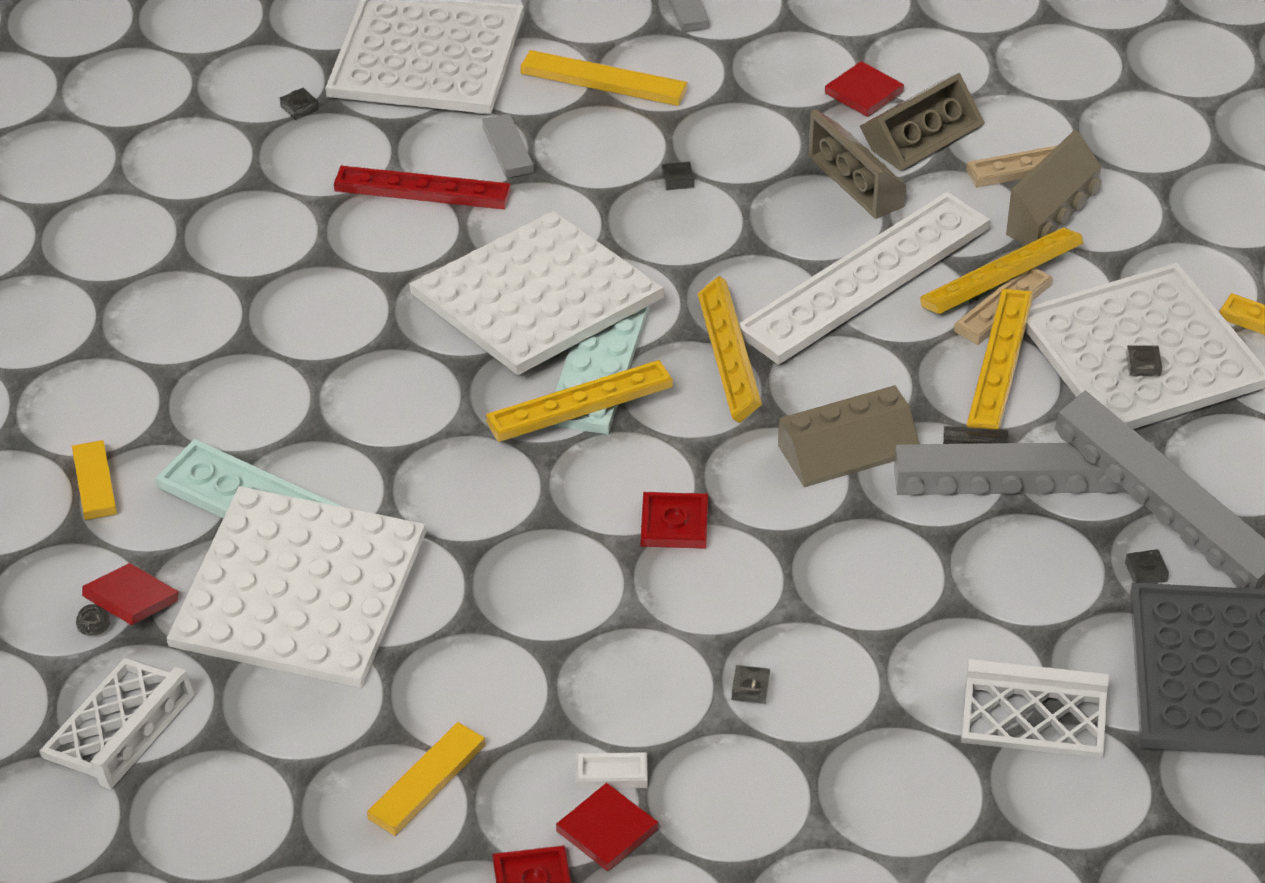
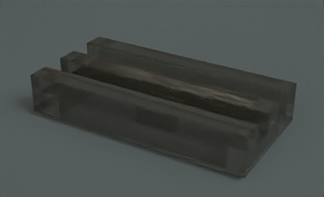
M944 426L943 444L1008 443V430Z

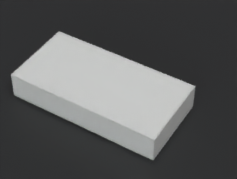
M647 752L577 753L576 789H599L606 782L615 789L647 788Z

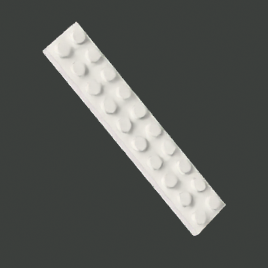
M945 192L741 321L739 326L743 340L779 365L988 230L990 219L949 192Z

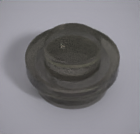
M89 604L81 608L76 618L78 631L87 636H95L105 632L111 622L109 613L96 604Z

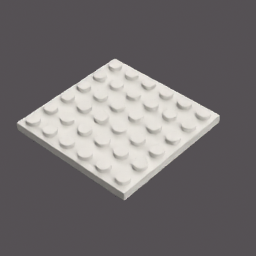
M360 0L326 85V97L491 114L524 15L523 5L474 0Z
M555 211L547 213L527 225H523L517 230L497 238L495 241L473 250L471 253L409 284L412 295L516 375L531 369L664 298V287Z
M1178 263L1038 303L1030 308L1025 331L1073 394L1077 397L1086 390L1132 429L1265 388V366Z
M239 486L167 636L168 647L362 688L425 537L426 526L423 523Z

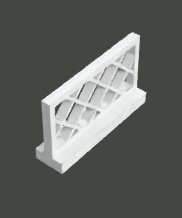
M124 658L39 751L41 757L94 776L101 787L111 790L195 695L186 670L174 667L169 673ZM128 671L139 676L138 678L120 683V680ZM161 682L155 690L146 691L147 685ZM141 687V694L123 699L122 693ZM117 695L118 701L99 706V703L104 698ZM140 705L134 713L126 715L125 709ZM120 711L121 717L105 722L101 721V716ZM96 718L97 724L77 729L83 721ZM120 728L113 737L104 738V732ZM99 735V741L80 746V739ZM70 742L75 744V748L62 752L56 751L61 745ZM98 752L90 762L82 759V756Z
M969 659L961 743L1103 758L1109 674ZM973 690L988 691L994 699L982 707L972 697ZM1013 694L1023 695L1029 703L1016 710L1006 699ZM1047 698H1055L1064 707L1051 714L1041 702ZM1082 702L1098 703V711L1087 718L1076 706ZM998 704L1010 714L1009 717L999 724L987 713ZM971 707L975 710L973 714H971ZM1035 707L1045 720L1033 728L1023 715ZM1069 711L1081 722L1071 731H1068L1058 721L1059 718ZM980 717L992 728L985 734L969 732L970 724ZM1017 721L1027 733L1020 738L1010 737L1004 729ZM1052 725L1062 737L1055 742L1046 741L1039 733ZM1087 728L1096 738V746L1082 745L1075 736Z

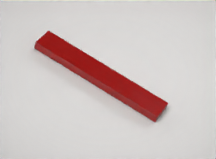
M340 165L334 181L335 192L503 210L506 208L511 191L510 183Z

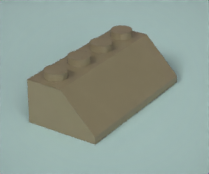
M957 73L860 125V128L872 152L901 171L983 125L985 122L961 74Z
M817 110L811 111L808 157L875 219L903 208L906 193V184L903 180L890 171L883 162L879 161L867 147H864L838 122Z
M1074 130L1011 189L1006 230L1007 236L1026 245L1054 232L1060 225H1065L1069 217L1076 210H1080L1091 195L1097 194L1102 183L1101 179H1099L1101 165L1079 132Z
M896 385L779 418L778 447L803 487L893 462L896 445L919 444L909 404Z

